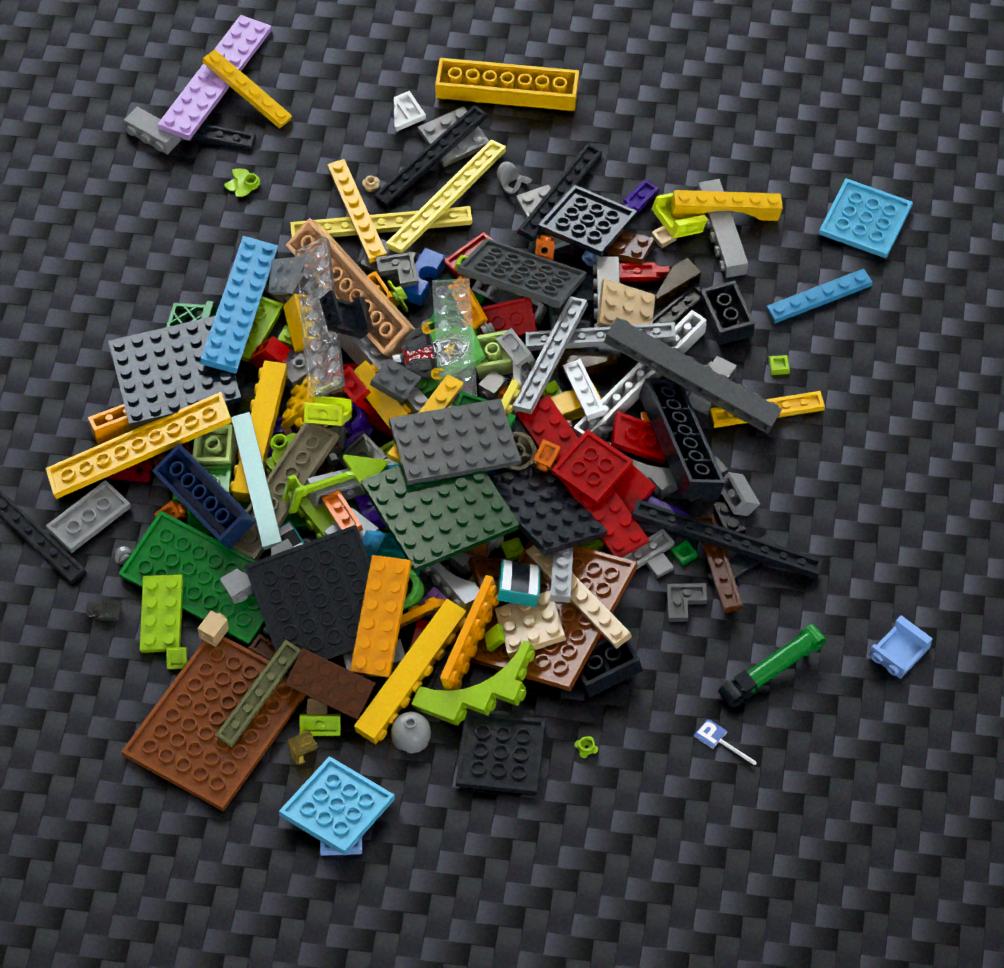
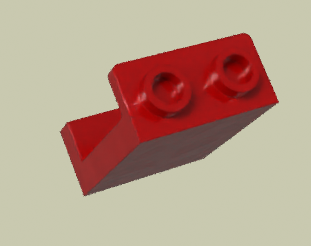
M348 366L336 380L356 405L377 420L380 415L366 398L371 391L353 368Z

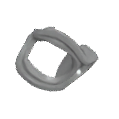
M505 161L498 167L497 177L506 193H515L520 188L522 182L525 184L532 182L531 178L520 175L515 165L511 162ZM517 180L514 188L508 186L510 182Z

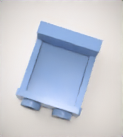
M900 616L896 620L893 629L877 645L873 644L869 656L874 662L884 666L890 674L896 675L901 679L930 649L932 638L906 618Z

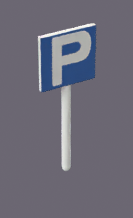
M707 719L693 735L712 749L719 742L753 765H756V761L722 740L727 731L710 719Z

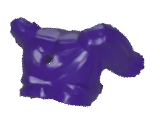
M352 401V418L345 423L347 427L346 433L350 437L345 441L344 450L363 433L369 438L374 433L366 413Z

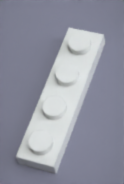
M581 359L563 365L564 372L587 420L606 415L602 402Z

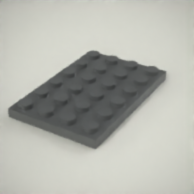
M488 238L458 266L457 270L458 274L466 278H473L483 284L496 286L500 290H508L518 296L531 298L533 301L548 304L553 308H560L586 279L587 274L585 271Z
M501 398L389 418V426L407 485L521 464Z

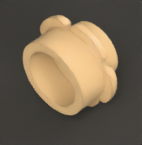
M367 176L362 181V185L368 192H375L380 183V180L374 176Z

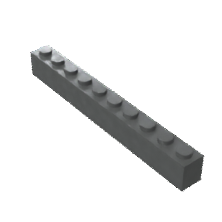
M617 317L606 334L604 343L766 434H769L782 409L774 402L763 399L758 393H752L743 385L736 384L729 380L727 376L713 371L711 367L700 364L691 356L684 355L677 348L666 345L661 339L648 335L646 331L632 326L627 320Z

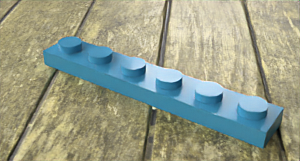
M861 269L767 305L766 311L775 324L871 287L872 280L866 271Z

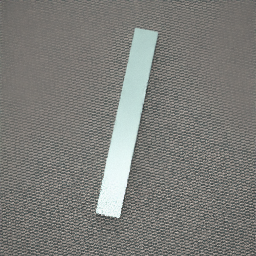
M250 412L231 417L262 547L266 550L281 543L282 539Z

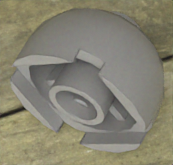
M416 712L401 714L392 724V743L400 751L402 749L411 754L420 752L427 747L431 739L429 722L423 715Z

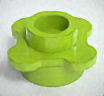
M591 736L583 737L575 742V747L578 748L579 755L582 758L598 752V747L595 746Z

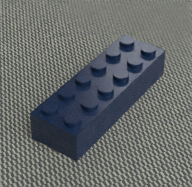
M178 444L152 470L228 549L257 522L181 444Z

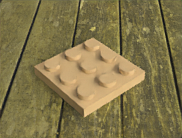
M604 279L601 283L597 326H612L617 317L627 320L631 325L653 324L655 295Z
M551 590L539 594L536 607L509 603L495 608L498 622L503 626L504 643L509 658L515 656L523 640L531 643L535 650L566 640L554 601H550Z

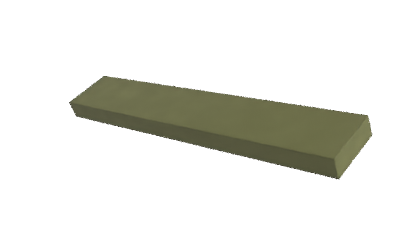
M287 640L283 642L216 733V738L231 748L235 745L296 662L301 649Z

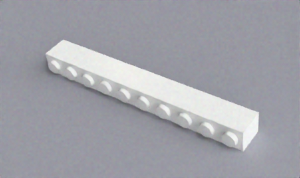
M691 310L675 326L676 341L663 343L677 348L684 354L705 333L706 319ZM638 363L601 400L606 415L589 421L585 415L573 427L577 437L580 438L587 429L592 432L597 427L613 425L615 414L617 412L625 413L640 398L639 394L645 379H659L662 375Z

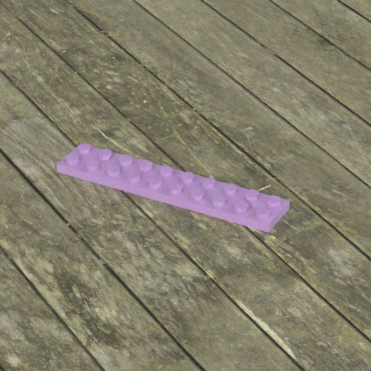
M240 15L216 46L215 50L242 71L271 32V26ZM203 64L159 121L158 129L190 141L230 86Z

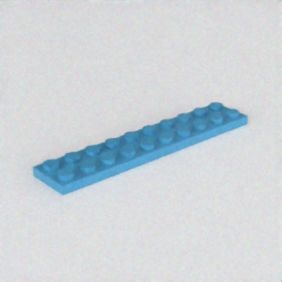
M243 236L202 353L200 364L234 374L237 373L270 274L271 259H275L278 245Z

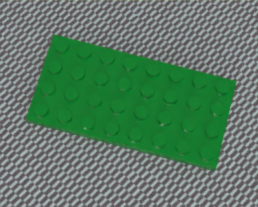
M161 510L118 573L120 577L142 589L143 576L183 575L182 610L202 621L210 611L223 614L228 619L229 630L226 634L249 646L265 624L254 593L245 601L234 604L220 581V578L235 569L246 573L244 566L256 562V560L233 548L228 549L220 541Z

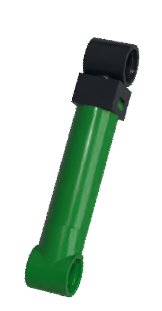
M811 624L805 627L799 636L748 671L743 670L734 676V680L723 684L718 693L730 708L737 707L745 698L748 699L756 694L758 688L802 657L808 656L810 652H815L822 648L827 639L815 624Z

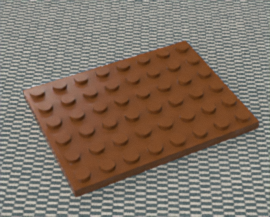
M530 540L517 562L535 565L525 552L533 546ZM580 546L573 547L572 573L613 614L638 567L637 562ZM541 570L539 594L551 590V580ZM499 601L498 605L494 606L492 619L484 628L485 633L497 623L499 624L495 608L509 604V602ZM571 601L570 603L555 602L566 640L534 650L535 656L526 668L527 674L525 678L571 691L601 633ZM484 635L483 639L479 640L476 655L471 658L470 662L501 670L512 658L508 656L505 643L501 644L493 652L487 650Z
M223 637L216 647L203 641L123 748L121 754L224 812L303 701L305 695L285 686L289 676H284L231 748L216 738L215 735L264 670L269 660L226 637Z

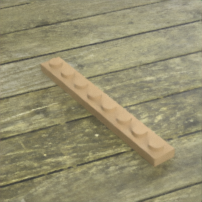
M533 545L525 551L526 555L551 580L553 553L544 556ZM572 573L570 601L616 649L632 638L631 633Z

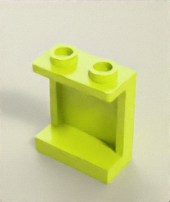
M673 193L656 197L651 210L673 239L703 232L708 221L705 215L690 218H672L671 200Z
M315 396L314 403L306 402L304 404V423L342 426L352 418V400L349 398Z

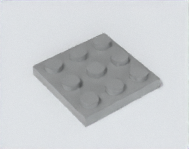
M461 107L418 126V132L429 146L463 116L467 110L465 107ZM478 126L443 157L440 163L443 167H446L475 154L489 140Z

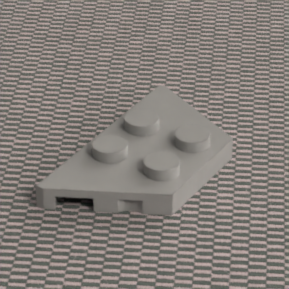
M307 256L271 259L268 293L273 295L293 294L298 282L304 275L301 270L305 263L310 264L312 259Z

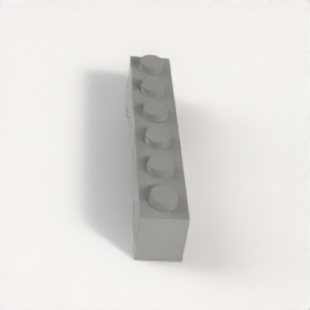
M440 563L422 569L432 579L433 584L440 588L443 595L466 610L468 616L478 594V586L474 582L455 576Z

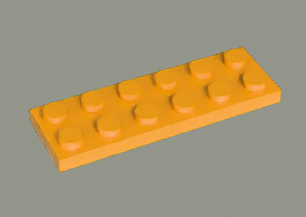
M372 555L350 671L357 674L385 678L391 676L412 565L411 560Z
M485 576L440 676L445 691L459 690L461 688L462 678L464 674H467L470 667L469 662L476 655L477 644L484 637V628L492 619V610L499 603L497 600V586L494 578L491 576Z

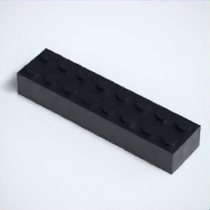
M646 378L639 397L682 498L718 500L725 481L684 388L670 379Z

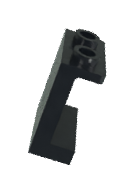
M330 290L319 299L328 331L362 339L374 329L364 297L359 296L353 302L337 299L335 292Z

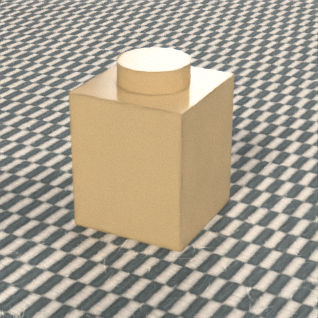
M210 611L198 627L199 638L216 647L229 630L228 619L221 613Z

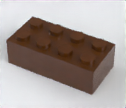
M302 648L285 683V686L356 720H359L376 685L375 682Z

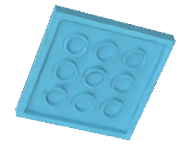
M846 178L819 230V235L887 259L912 208L913 202Z
M329 756L280 809L279 816L343 855H346L395 800V795Z

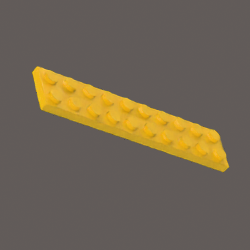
M219 392L180 409L175 414L148 423L47 467L46 471L53 495L58 499L168 451L178 444H184L232 423L233 421L222 393Z

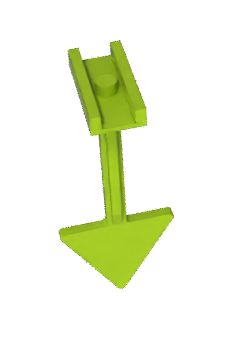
M343 455V460L350 471L305 486L300 484L295 474L288 476L281 500L282 502L289 501L290 514L296 513L301 498L307 496V494L353 478L356 479L361 487V480L382 472L389 461Z

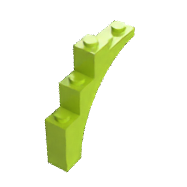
M523 640L515 656L503 669L484 682L465 689L444 691L419 686L411 705L417 711L457 726L465 719L467 708L489 716L490 711H493L496 706V698L518 706L526 695V687L521 680H524L526 677V668L529 662H532L534 659L535 649L531 643Z

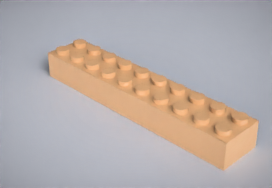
M309 218L287 242L286 246L296 257L307 256L312 259L310 264L305 263L304 266L327 292L333 290L337 299L353 302L359 296L365 298L374 328L366 336L385 356L393 360L392 354L403 352L401 344L404 343V339L415 328L320 224Z

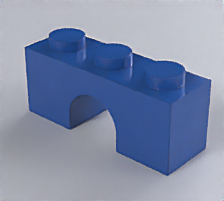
M427 248L423 250L422 254H418L415 268L419 285L402 288L407 296L406 301L419 306L423 304L429 294V282L422 279L425 277L438 279L445 267V255Z

